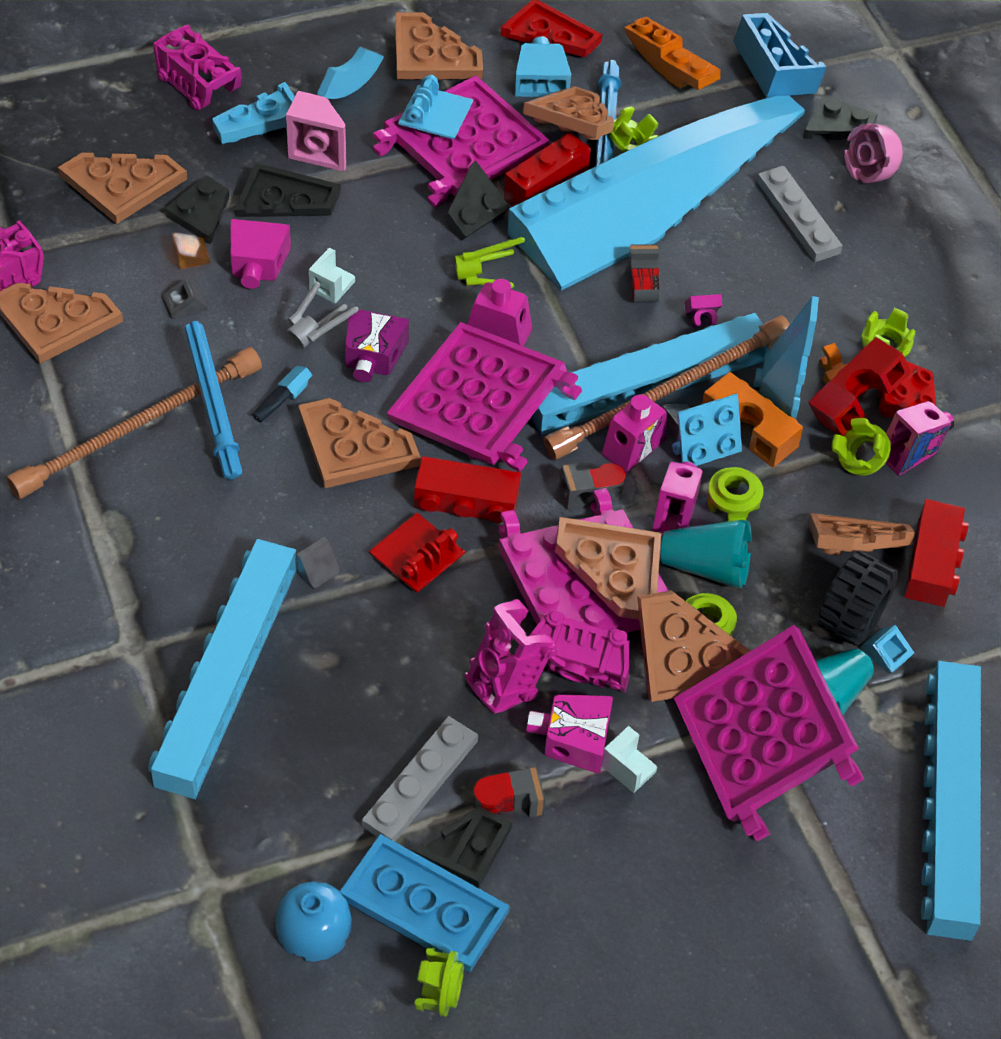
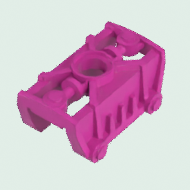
M189 25L182 26L153 43L159 80L164 83L168 81L190 100L191 107L196 111L210 104L213 89L216 90L224 86L226 90L232 92L241 87V69L231 64L227 56H222L202 39L201 34L193 32ZM170 44L173 47H179V50L168 49L166 46ZM199 71H203L205 74L210 73L212 81L209 83L199 75Z
M20 220L16 221L15 225L6 229L1 227L0 291L18 282L31 284V287L36 286L41 282L40 276H42L44 260L42 248ZM30 245L33 247L24 252H19L22 248L28 247Z
M519 599L502 603L493 608L494 614L491 621L487 622L484 626L486 632L476 656L470 659L469 664L471 667L469 672L464 675L475 694L494 714L536 698L538 693L536 684L548 659L554 657L559 648L549 635L526 636V632L521 628L520 623L526 617L528 610ZM513 640H516L519 645L515 654L511 655L509 652Z
M554 609L543 616L529 636L549 635L559 647L557 654L549 658L545 665L548 667V671L559 673L561 676L574 682L591 683L601 688L607 685L614 690L620 689L622 693H626L629 684V641L625 631L614 629L610 632L565 618L563 612Z

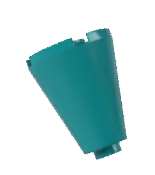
M734 520L666 530L663 537H661V562L664 565L734 588H743L742 585H745L751 559V553H748L747 542H752L750 522Z
M850 649L815 660L842 715L845 714L874 674L871 658L859 649Z

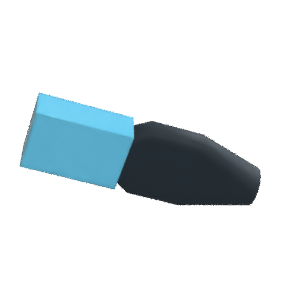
M297 365L277 384L279 387L274 389L253 412L252 416L254 419L261 423L288 398L294 400L307 387L308 380L313 376L308 368Z

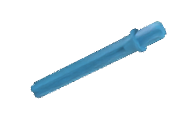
M611 60L610 62L603 63L602 76L598 80V86L601 89L600 103H604L608 110L607 116L615 120L617 93L621 87V80L619 78V66L616 65V61ZM609 133L597 139L595 167L613 158L614 142L611 140Z
M192 321L190 324L185 325L184 330L215 444L213 453L219 459L223 477L228 480H234L242 475V468L238 457L240 447L238 443L234 442L204 327L198 321Z

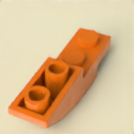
M648 17L639 18L636 22L624 27L626 35L646 61L678 88L681 89L690 85L700 90L720 80L719 68L683 48L681 36Z

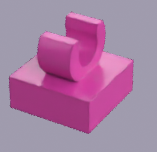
M721 294L690 296L685 301L686 314H694L692 324L695 328L701 325V315L709 317L710 326L717 324L718 315L716 312L722 307Z

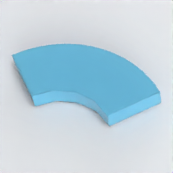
M359 47L348 62L339 67L328 68L317 94L327 99H338L352 94L373 76L384 56Z

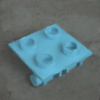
M428 75L422 79L421 85L417 86L398 124L455 139L473 103V99L440 91L438 79L434 75Z
M737 393L677 412L680 437L677 438V442L672 444L676 455L681 454L682 462H691L698 466L742 451Z

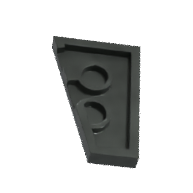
M255 163L234 209L235 217L332 215L341 194V185Z

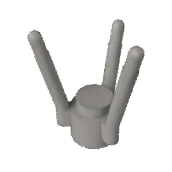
M316 282L297 311L288 319L292 325L286 332L298 347L304 349L309 343H313L321 335L357 313L358 307L355 306L344 312L347 309V305L342 304L318 323L308 315L303 318V313L320 288V283Z

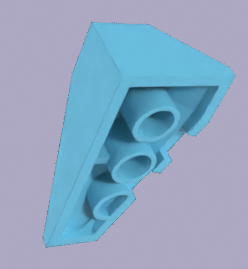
M815 296L810 298L765 355L763 368H756L754 387H759V394L771 400L776 407L795 419L799 410V397L802 384L804 385L807 361L810 356L817 321L819 297Z

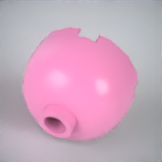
M862 124L855 127L849 134L847 141L851 140L849 150H845L844 157L846 167L855 180L860 178L863 183H877L889 179L899 169L903 157L902 143L897 133L889 127L880 124Z

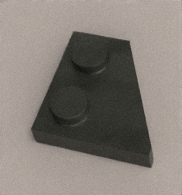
M824 95L804 130L803 138L813 139V134H830V139L842 140L848 138L854 128L859 125L875 124L878 113Z
M475 161L469 166L467 174L454 195L455 198L449 205L444 217L461 241H463L504 214L510 207L478 162Z
M206 175L165 208L166 217L206 243L211 244L214 239L216 225L220 224L222 219V210L226 208L230 198L229 189Z
M479 806L465 815L461 822L453 823L442 830L441 836L426 846L423 843L417 846L414 853L479 888L512 829V821Z

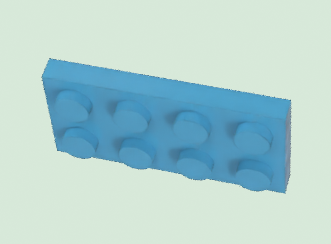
M382 834L378 836L340 890L349 905L421 946L434 948L435 952L442 953L457 951L458 962L464 963V970L469 973L507 917L510 909L508 904Z

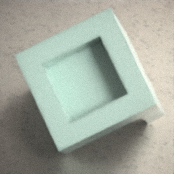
M328 248L309 269V289L311 290L313 285L319 282L320 288L316 294L336 303L355 283V276L336 266L335 250Z
M628 726L604 748L601 767L635 793L656 773L657 766L637 750L639 734Z

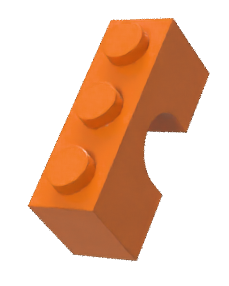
M729 372L704 392L702 404L737 393L740 422L749 423L755 427L752 432L749 450L774 468L799 447L803 426L795 418L788 416L776 407L771 400L764 398L752 389L746 381L739 379Z

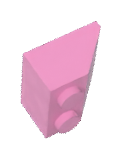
M298 91L286 113L288 158L345 172V123L326 97Z

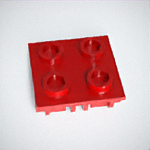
M906 361L911 374L889 395L878 389V397L880 398L879 412L882 413L883 417L891 418L899 409H905L927 401L932 402L936 406L933 372Z
M416 513L373 547L369 554L418 593L462 557L465 551L456 544L458 535L452 528L439 531L419 513Z

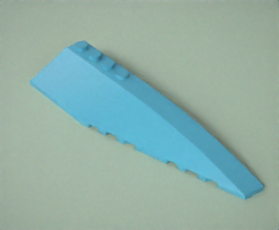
M789 95L773 96L720 112L673 130L509 208L508 235L512 239L524 237L525 241L518 244V246L562 291L629 257L630 244H654L665 236L666 231L671 226H677L687 212L690 210L694 211L700 205L703 198L711 196L740 170L742 164L745 162L749 163L756 157L758 150L763 146L767 147L773 142L774 136L778 133H783L804 115L805 109Z

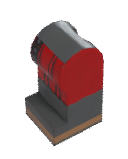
M630 244L628 266L633 302H659L658 244Z
M606 463L596 469L580 471L576 470L575 464L562 465L559 485L567 510L590 507L591 503H596L593 496L594 490L603 488L608 490L612 502L618 501L623 495L626 474L622 467L614 463Z
M534 767L481 778L474 787L473 808L476 809L480 806L499 816L505 811L509 812L526 808L529 817L544 815L545 795L538 768Z

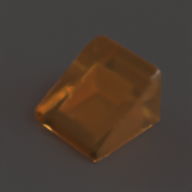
M172 233L173 248L180 269L211 263L203 238Z

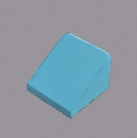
M896 625L880 629L861 646V649L888 673H893L914 654V651Z

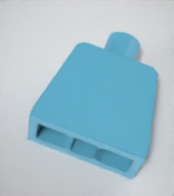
M540 36L536 37L532 44L525 43L521 46L516 70L515 96L543 97L570 88L571 71L562 45L549 44V40L546 37Z

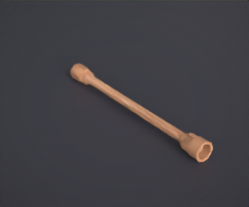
M780 315L759 326V332L755 333L749 340L747 339L739 343V345L732 347V349L730 348L718 354V356L712 357L704 363L697 365V367L695 366L641 395H645L655 402L663 398V396L665 397L684 387V385L686 386L698 380V378L719 369V367L721 368L729 362L736 360V358L738 359L750 353V351L765 346L771 349L790 323L783 315ZM631 400L580 427L575 426L569 429L568 426H565L543 437L545 448L550 457L556 461L577 450L578 443L583 441L588 435L609 426L612 418L631 403Z
M249 346L226 360L227 364L222 366V369L218 370V372L216 371V375L220 384L228 379H242L261 370L262 362L257 352ZM199 383L188 386L183 391L177 392L176 395L173 394L169 398L158 402V404L151 406V408L145 409L144 412L142 411L140 414L134 415L133 418L131 417L115 427L104 431V433L93 437V439L82 443V445H78V447L67 451V453L60 455V457L52 459V461L45 463V465L40 464L36 467L29 465L6 476L9 488L18 500L32 494L35 490L43 487V481L56 473L57 470L64 469L68 464L75 463L82 459L83 456L86 457L116 439L123 437V435L134 431V429H138L141 425L143 426L145 423L151 422L152 419L158 418L159 415L162 416L166 412L184 404V402L186 403L188 400H191V398L193 399L201 395Z

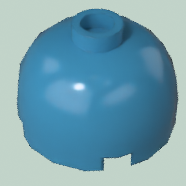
M312 881L298 884L287 891L279 902L275 917L277 938L284 950L292 956L294 953L297 956L305 957V961L310 962L329 959L343 949L345 941L351 933L352 917L347 900L338 889L328 883Z

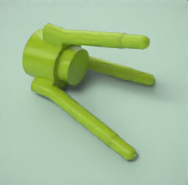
M524 237L511 239L477 251L466 252L463 255H456L455 268L457 279H466L467 286L484 285L488 282L493 283L495 280L477 278L476 275L482 274L481 262L513 255V249L500 250L523 243L525 241Z

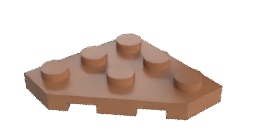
M395 12L397 79H423L428 75H434L437 79H470L476 75L483 79L482 50L474 45L472 47L467 46L461 42L459 35L445 26L442 28L432 23V18L423 12Z
M573 86L524 102L523 114L534 117V121L538 123H552L558 125V129L562 131H576L582 133L584 138L591 140L600 139V136L613 132L614 120L612 117L607 116L608 110L604 103H599L600 97L597 93Z
M80 153L58 167L61 178L116 224L187 180V171L168 155H155L154 159H138L137 154H112V158L95 157L94 153Z
M19 282L0 291V315L40 364L123 322L121 311L103 293L93 292L92 296L75 294L74 290L65 288L33 289L31 284Z
M331 398L298 405L299 416L325 488L418 467L421 464V457L412 433L399 428L396 431L382 425V420L361 411L354 413L343 408L340 402Z
M810 513L809 529L817 548H822V552L825 554L842 555L843 551L856 552L858 550L872 552L873 549L903 548V546L913 545L914 530L910 524Z
M564 517L559 518L555 552L617 616L640 620L637 596L657 593L661 533Z
M672 590L637 596L647 694L651 702L675 698L750 652L748 648Z

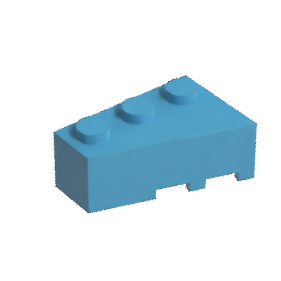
M768 13L742 15L733 42L766 98L780 95L791 96L817 93L827 66L821 61L818 63L814 62L807 55L809 50L803 45L798 47L789 39L791 34Z

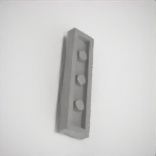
M785 166L758 173V185L814 262L841 254L843 245Z
M448 716L364 816L362 827L377 837L382 834L396 842L478 742V734Z

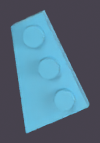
M284 82L278 85V91L270 95L264 92L256 96V102L248 106L240 104L212 118L213 129L221 143L237 142L243 138L263 135L269 131L287 128L286 113L295 98L287 83Z

